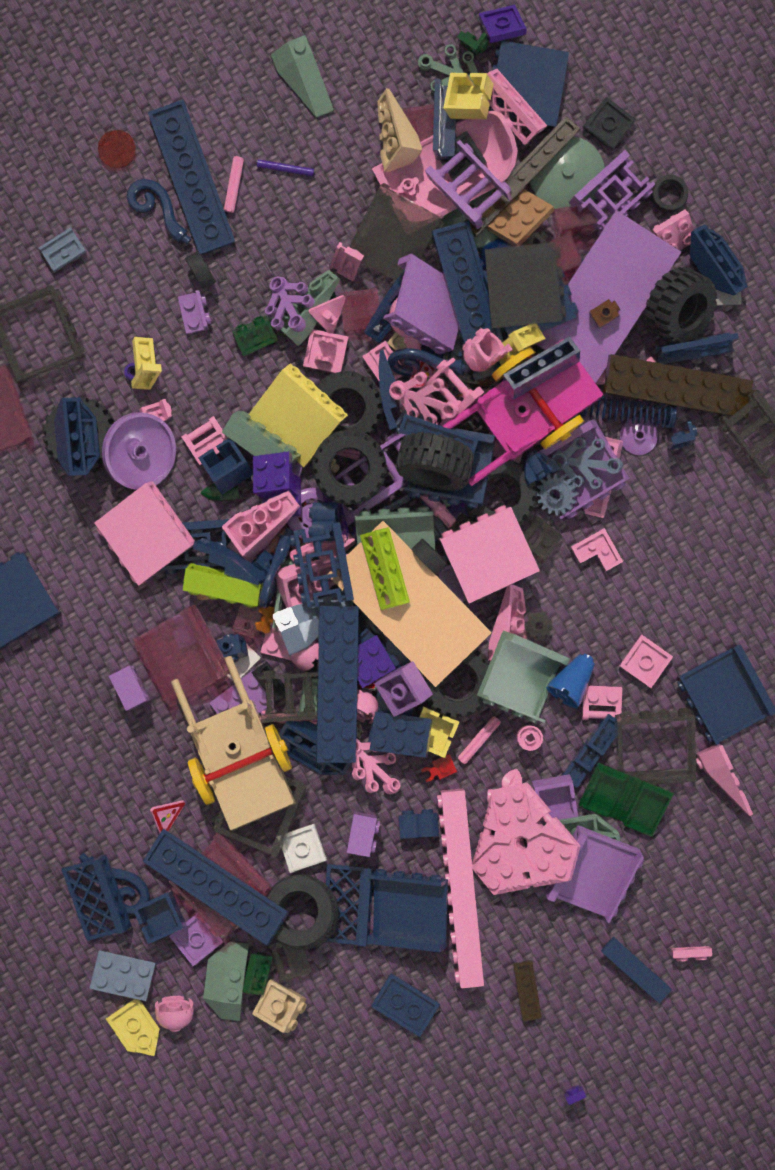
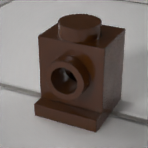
M608 299L590 310L589 313L598 328L601 329L619 317L618 312L620 308L615 300L611 302ZM609 309L610 314L605 316L602 311Z

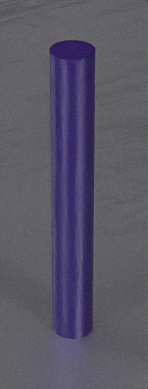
M260 159L257 161V167L307 176L314 175V169Z

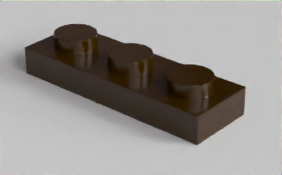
M532 960L515 962L513 967L522 1020L541 1019L542 1015Z

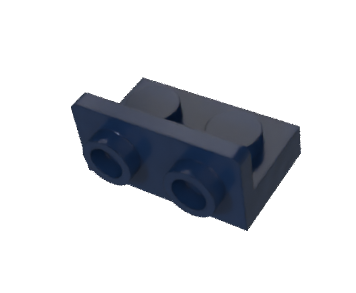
M691 421L683 426V431L673 434L667 442L668 450L690 446L696 440L695 437L698 436L695 425H692Z

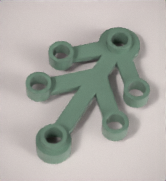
M452 44L445 47V55L449 57L453 68L433 61V58L428 54H423L418 59V66L423 71L433 69L449 77L450 73H464L456 56V48ZM452 48L454 52L452 54L447 53V49ZM469 51L465 52L462 56V61L467 64L470 73H478L473 61V54ZM470 55L472 59L466 61L464 57ZM425 58L429 60V63L426 65L422 63V60ZM449 77L441 80L443 86L448 85ZM433 80L431 82L430 88L433 92H435V89L432 87L433 84H435V80Z

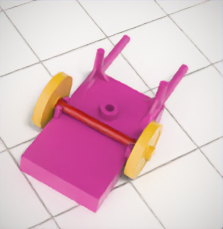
M528 347L517 355H511L504 361L505 363L493 372L492 377L495 381L503 379V374L535 355V351L532 347ZM578 362L514 400L503 386V382H501L474 401L470 407L444 424L443 427L452 429L476 412L491 434L495 435L496 441L505 452L469 478L468 483L470 486H473L509 459L511 461L546 436L548 437L540 443L545 450L560 440L563 442L572 436L571 432L585 422L580 415L575 416L599 400L603 393L583 365ZM524 407L525 412L520 413L518 408Z

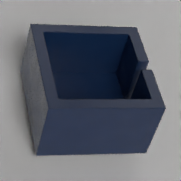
M230 438L216 446L224 460L220 461L213 448L198 457L222 495L253 475V471Z
M172 891L132 908L139 925L146 921L148 923L147 926L141 928L148 944L187 927Z

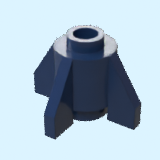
M533 451L526 456L527 459L524 461V478L527 484L538 483L548 475L560 470L558 464L542 452L537 453V451Z

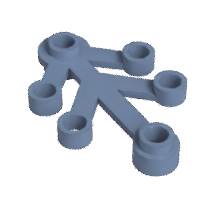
M584 437L576 438L574 443L565 452L557 451L552 455L551 459L558 464L560 470H563L570 479L573 478L572 485H577V487L583 486L585 479L581 475H576L571 466L578 467L593 489L601 488L603 481L600 477H595L588 467L603 468L611 474L619 473L623 468V463L619 458H611L608 461L589 459L596 451L604 449L605 441L600 438L595 439L592 445L578 458H571V456L578 449L586 447L587 440ZM579 440H582V442H583V445H582V446H579V444H578V441H579ZM597 441L601 443L600 448L596 446ZM560 457L564 459L563 464L559 462ZM614 462L618 464L617 469L613 467ZM577 478L581 481L579 485L576 483ZM595 479L599 482L598 486L594 485Z

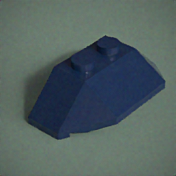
M705 224L691 232L690 257L702 275L714 283L716 290L733 296L746 289L748 286L744 268L724 238L714 230L709 229Z
M80 397L60 398L54 419L58 460L68 476L88 475L90 469L100 456L96 417Z
M286 721L279 735L281 740H284L286 743L288 756L321 775H345L352 763L316 762L317 725L310 721Z

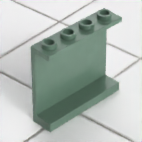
M428 506L417 507V510L412 511L409 508H398L397 512H390V509L378 510L379 513H371V510L359 511V514H355L357 545L361 542L360 535L372 532L384 521L410 549L421 539H424L435 550L433 509H429Z

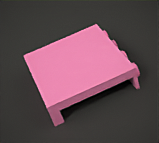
M153 481L145 483L95 522L99 534L105 537L109 548L117 554L120 564L129 571L130 578L138 586L146 583L154 574L186 550L191 549L195 542Z
M503 505L495 509V513L490 516L486 513L477 517L478 521L473 524L468 521L460 525V529L455 532L451 529L441 534L442 538L439 541L445 550L468 603L540 571L511 507L506 508Z

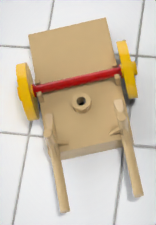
M228 656L224 660L242 701V704L196 723L179 680L175 679L171 683L188 722L187 731L191 733L205 767L204 771L196 757L188 760L193 785L206 805L215 802L211 786L213 787L230 830H235L294 805L296 802L283 771L286 772L292 769L286 743L284 740H281L273 724L264 727L254 701L249 700L232 656ZM232 743L236 744L235 750L230 749Z

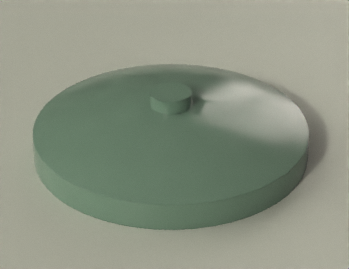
M574 136L530 182L531 189L535 196L554 206L555 211L565 213L576 212L578 207L575 206L573 208L568 202L605 168L603 159L592 144ZM596 187L582 201L585 202L589 198L594 201L596 199L594 194L599 189Z

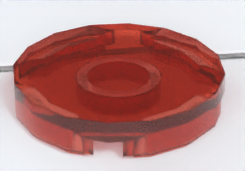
M111 130L106 132L98 142V153L105 165L111 168H122L133 161L136 155V146L133 138L128 133L122 130Z

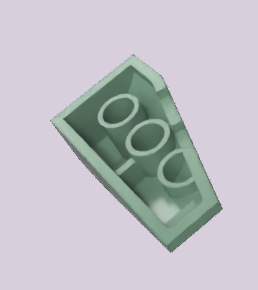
M305 35L285 43L271 54L278 74L288 83L289 87L300 97L316 118L334 111Z
M327 270L313 280L306 294L300 295L298 292L295 293L298 296L309 294L315 300L314 305L310 308L305 307L303 304L292 303L297 314L305 320L306 327L303 331H293L288 325L290 316L287 310L284 312L282 318L284 326L280 330L297 346L309 336L317 323L315 318L308 312L309 309L329 301L340 281L330 270Z

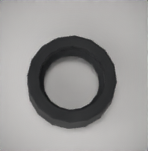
M665 175L655 182L652 189L653 192L651 193V200L659 211L673 213L680 210L686 203L688 187L681 177ZM666 183L677 185L681 191L679 201L673 205L664 204L659 198V189Z
M198 251L185 258L203 290L216 283Z
M421 539L411 549L435 575L447 565L446 561L424 539Z

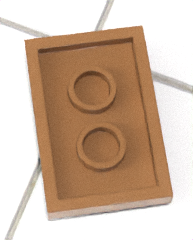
M524 189L487 225L488 231L518 248L554 212V206Z

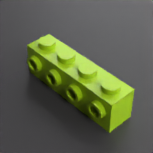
M192 563L185 569L183 591H188L191 595H206L209 599L220 598L228 603L238 602L250 608L259 605L264 583L260 585L252 584L224 575V570Z

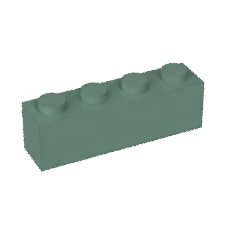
M244 411L233 413L222 430L223 434L254 456L289 451L292 453V468L301 456L295 447L282 442L280 436L274 433L271 434L263 424L253 421L251 416Z

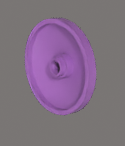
M143 412L127 414L114 422L107 431L102 446L103 463L110 477L118 484L136 490L145 483L153 481L157 485L164 480L171 471L176 457V442L169 426L159 417Z

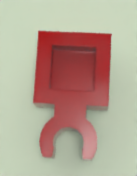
M450 754L446 755L445 758L441 757L432 761L434 767H424L421 770L422 773L425 771L431 773V776L425 779L426 782L432 781L437 774L439 779H442L457 772Z

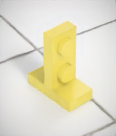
M536 322L509 334V338L502 344L504 347L509 344L512 350L504 355L503 358H500L499 362L501 365L511 355H517L524 349L546 339Z
M134 337L132 343L136 375L131 381L132 388L151 390L161 373V364H155L153 338Z

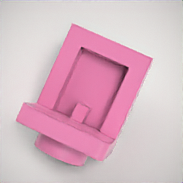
M166 399L139 409L140 412L155 415L163 421L172 417L171 406L166 402Z

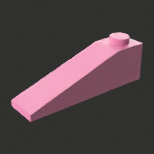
M287 491L261 505H255L245 512L235 514L222 528L241 555L253 559L267 547L298 510L300 505L292 494Z

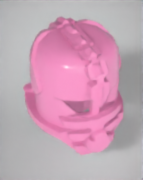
M480 328L475 333L476 336L472 340L468 339L462 348L465 362L471 370L476 372L487 371L488 368L512 350L509 344L504 347L499 338L491 333L488 328Z

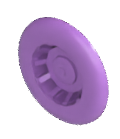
M319 488L301 490V516L291 517L287 522L289 528L293 531L305 529L306 538H309L308 530L309 526H312V519L309 518V508L312 507L313 503H309V500L324 502L323 494Z

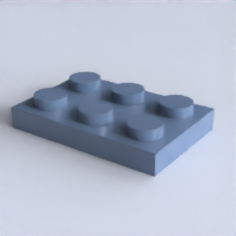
M99 950L89 989L147 1002L156 963Z

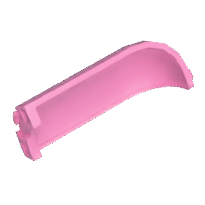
M488 111L487 120L462 119L458 121L456 137L468 131L487 162L485 166L501 183L508 178L515 166L518 151L515 137L512 133L514 126L509 118L505 119L497 111ZM433 135L420 142L422 151L413 163L390 172L384 171L382 163L372 168L386 196H391L392 199L389 202L407 235L457 209L428 179L425 172L430 165L434 170L443 167L441 161L436 160L433 152ZM477 170L457 188L456 192L460 196L462 194L465 195L485 176ZM448 173L444 175V180L447 183L453 182ZM403 175H407L410 178L416 177L419 180L416 193L412 196L398 191V186L401 184L400 178ZM490 182L470 201L496 187Z

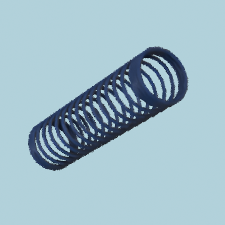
M602 396L600 400H598L596 419H598L600 402L603 398L604 407L602 412V420H604L606 403L609 398L610 408L608 413V421H610L611 419L612 404L615 399L616 409L614 413V422H616L617 420L618 405L620 400L622 401L620 422L623 421L624 406L626 401H628L626 423L629 422L630 407L632 402H634L632 424L635 423L636 408L639 402L640 412L638 417V425L641 424L642 408L645 403V426L647 425L648 409L651 404L653 409L650 419L651 427L653 426L654 422V410L656 405H658L659 409L656 420L657 428L660 423V411L662 406H664L665 409L662 420V428H664L666 424V428L672 430L676 422V406L668 405L666 407L665 404H662L660 406L659 403H656L654 405L652 402H650L648 405L646 401L642 404L640 400L636 403L635 400L629 402L628 399L623 401L622 398H620L617 401L616 397H614L611 400L610 396L607 397L606 400L604 396ZM594 403L591 405L590 419L593 415ZM587 408L580 412L578 415L585 418L587 414Z

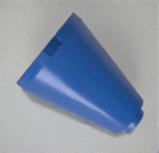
M579 654L548 683L547 691L554 698H561L563 704L571 708H578L581 705L595 666L594 659L588 654Z

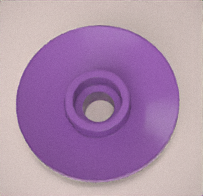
M638 417L635 418L634 424H632L631 418L628 423L625 422L622 426L620 440L623 441L622 446L627 452L634 455H644L655 447L658 440V432L654 424L652 427L650 426V420L647 421L645 426L643 417L640 425H638ZM637 432H641L643 434L642 439L637 438Z

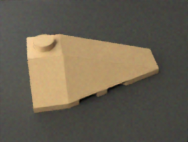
M385 89L378 100L379 123L382 124V133L379 134V137L383 141V150L380 151L384 171L390 172L413 163L421 154L422 146L416 131L390 89Z

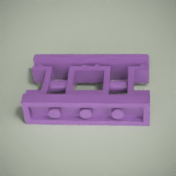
M626 150L568 202L573 208L577 206L579 212L585 207L591 211L599 220L593 226L599 230V236L606 227L603 222L608 218L602 211L604 208L611 214L618 209L620 213L627 216V210L631 209L633 211L640 204L639 199L642 197L646 199L653 192L651 188L655 185L654 182L650 183L648 177L640 182L628 169L634 162L628 159L630 155ZM622 164L624 167L619 173L625 179L621 181L616 175L609 179L608 176ZM610 184L624 197L616 205L603 192ZM631 185L636 191L643 187L644 190L630 202L628 199L633 193L627 187ZM596 187L599 189L594 194L600 201L597 205L591 198L585 202L582 201Z

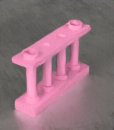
M452 358L448 362L443 360L436 367L438 371L419 390L430 385L433 380L439 378L444 373L463 394L464 400L461 402L445 386L439 391L447 401L455 402L458 405V415L470 407L484 391L480 387L472 391V389H468L449 368L456 361ZM431 393L426 395L428 397L435 399V397ZM434 408L442 420L441 423L436 422L435 424L443 426L453 419L444 417L440 409Z

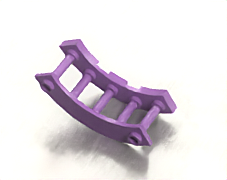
M395 432L387 438V442L380 446L386 458L387 469L394 477L393 481L395 483L387 488L381 486L377 495L370 500L357 504L359 508L353 512L348 510L343 503H339L340 511L342 504L345 513L344 528H346L345 518L348 526L356 521L355 514H359V511L371 509L376 504H380L392 496L401 487L407 486L408 481L398 474L395 465L384 451L394 445L399 452L400 439L405 434L400 433L398 435ZM365 456L334 478L338 482L342 479L345 485H355L348 474L359 466L364 474H367L368 464L366 463Z

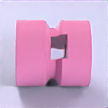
M525 725L518 730L516 740L521 748L533 751L541 746L543 735L537 727Z

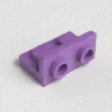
M196 290V293L178 296L186 334L209 330L208 324H211L209 312L205 313L204 306L207 305L205 294L201 295L200 290Z

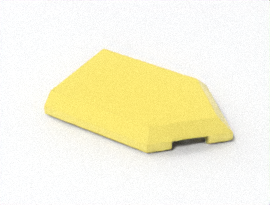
M133 999L106 1018L127 1051L155 1056L160 1028L141 1000Z

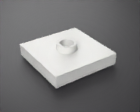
M315 824L278 836L290 873L327 861Z

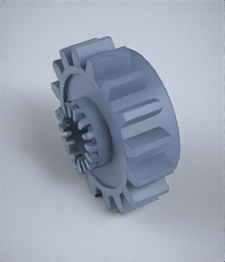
M559 472L555 473L554 476L552 474L548 475L547 479L543 478L541 480L543 484L537 486L540 489L537 496L541 497L537 502L544 504L542 509L548 508V514L555 511V515H559L561 512L565 514L568 512V509H573L572 503L578 502L575 497L579 495V492H576L575 489L577 485H572L573 478L568 479L567 474L560 476ZM555 490L560 492V498L556 497Z

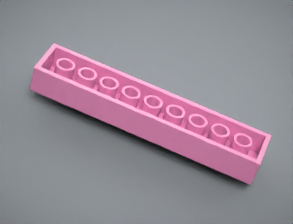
M463 788L440 791L441 795H437L438 807L442 808L443 813L439 815L440 827H444L445 833L441 834L442 847H446V853H443L444 866H448V872H445V879H448V886H450L448 905H452V911L448 912L450 925H454V930H450L451 942L456 945V949L452 950L454 964L458 965V969H454L455 981L460 984V988L484 986L465 790Z

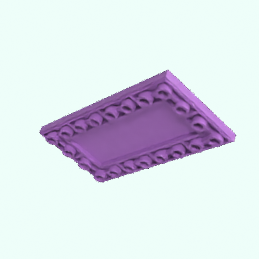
M616 210L568 284L572 293L569 296L571 303H576L579 311L576 314L577 319L542 332L546 339L536 345L543 350H547L560 340L570 336L581 351L580 363L596 383L607 367L608 355H615L647 306V299L650 298V292L655 288V283L661 280L665 273L670 271L681 251ZM608 299L611 302L615 300L620 308L618 312L619 317L599 329L589 311ZM604 309L602 313L607 316L610 314L609 309Z

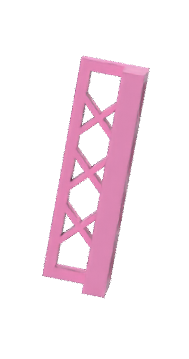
M498 69L488 72L487 75L493 83L492 98L488 100L490 106L494 111L501 113L505 119L509 118V112H514L517 115V122H512L514 126L512 131L524 145L528 144L547 125ZM496 97H501L504 100V108L497 105ZM522 126H526L531 131L527 138L522 133Z

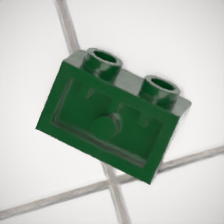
M461 31L457 36L458 43L476 56L479 53L483 54L489 45L487 34L484 32L478 41L468 31L466 33Z
M258 316L252 320L253 322L240 324L232 331L243 356L278 341L267 316Z
M261 952L251 953L242 992L264 995L272 956Z

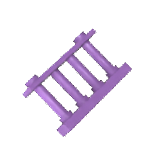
M459 140L457 145L460 152L442 168L434 170L430 165L425 172L428 179L479 229L483 225L481 220L482 214L503 195L509 201L512 199L511 188L506 182L501 183L473 154V149L467 143L464 145ZM467 157L473 164L452 183H447L444 180V175L463 158ZM479 170L485 177L465 195L462 194L460 196L456 192L457 188L474 172ZM491 182L498 190L478 208L472 209L468 205L470 204L469 201Z

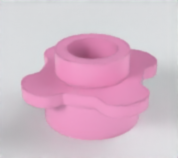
M407 175L401 176V184L398 186V191L407 195H414L419 183L418 178H410Z

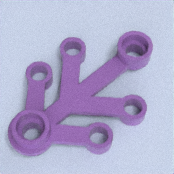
M277 276L273 278L270 282V289L273 294L268 306L265 308V313L271 318L274 317L271 321V326L276 330L282 329L284 326L282 318L285 310H287L290 316L288 321L289 327L295 332L303 331L306 327L305 320L297 314L292 303L303 304L305 307L310 308L314 305L315 300L309 294L305 296L288 295L286 291H297L300 295H304L308 291V286L304 282L288 283L284 277ZM280 296L281 301L277 309L275 306Z

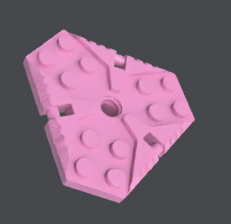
M522 783L492 790L483 822L484 831L480 833V839L478 840V846L472 862V869L492 894L496 895L528 889L530 886L539 887L570 881L581 846L557 817L552 818L550 816L551 810L528 783ZM542 820L547 823L545 826L541 823ZM492 830L495 831V835L491 834ZM524 838L527 840V846L523 842Z

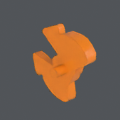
M268 606L265 609L260 608L258 610L263 615L261 618L262 622H255L256 629L259 632H270V624L273 623L272 615L275 610L273 607Z

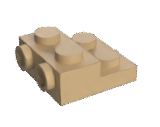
M270 979L265 988L264 995H261L252 1014L279 1031L289 1033L297 1027L298 1021L296 1019L299 1013L302 1014L307 1006L305 1001L307 998Z

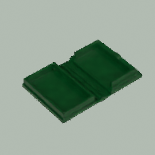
M598 763L578 805L602 816H610L623 821L624 826L652 837L674 793Z

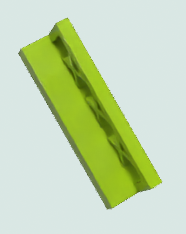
M387 527L360 535L380 609L384 610L409 603V596L390 528ZM369 536H372L374 543L373 547L369 544ZM375 556L378 558L379 561L378 566L374 562ZM380 575L383 576L384 584L380 583ZM385 593L388 595L390 600V604L387 605L384 598Z

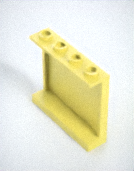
M291 363L281 370L249 413L253 421L263 424L271 434L274 433L280 436L282 442L295 447L297 452L301 454L297 462L303 467L313 460L319 445L348 416L340 406L336 405L326 393L318 389L311 380L307 379Z

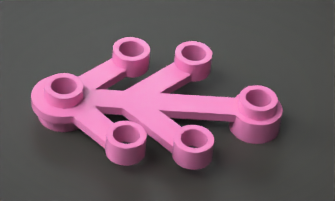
M424 372L417 373L414 378L405 383L395 381L390 386L389 393L391 397L401 401L408 415L418 418L421 412L425 421L435 424L438 420L437 416L434 413H430L426 405L440 409L442 415L449 419L458 413V405L455 402L448 401L445 403L426 396L434 391H440L444 387V381L441 378H436L430 385L417 392L409 389L416 384L422 385L427 381V376ZM409 399L414 400L417 407H413Z
M356 738V763H352L353 778L360 780L365 777V788L367 792L373 793L379 788L378 783L373 778L374 772L384 782L383 789L387 794L398 792L400 789L399 780L390 778L377 765L378 763H385L386 765L395 763V754L387 753L384 755L368 756L364 750H370L371 742L361 743ZM359 759L363 762L364 769L360 767Z

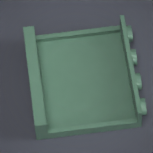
M503 630L477 696L484 698L483 702L491 706L497 703V708L506 712L511 709V714L522 718L523 715H526L525 719L535 724L537 720L545 723L546 720L539 718V715L549 693L546 687L555 677L560 663L568 666L570 658Z

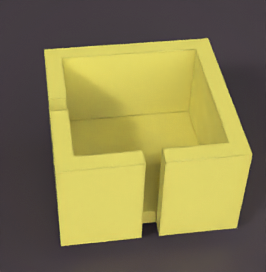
M450 73L443 108L451 119L487 120L490 105L488 100H491L493 83L487 73H470V77L467 73Z
M423 706L419 717L432 719L428 751L445 758L451 744L448 736L453 738L459 721L446 715H442L441 718L439 717V712Z

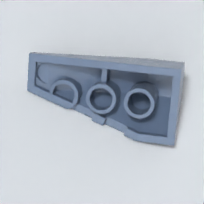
M336 593L318 598L319 606H352L350 601L337 602ZM298 604L272 615L274 624L289 656L307 649L318 638L319 606L306 608V605Z

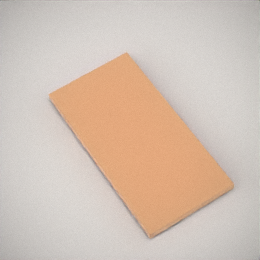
M382 521L373 531L389 526ZM390 528L410 602L384 610L380 609L362 541L346 556L354 596L352 601L411 662L415 663L422 674L436 687L492 632ZM369 536V544L373 547L374 543L372 536ZM375 556L374 562L378 566L379 561L378 558ZM336 569L338 577L331 579L343 591L339 569ZM380 575V583L384 584L383 576ZM385 593L384 598L387 605L390 604V600L388 595Z

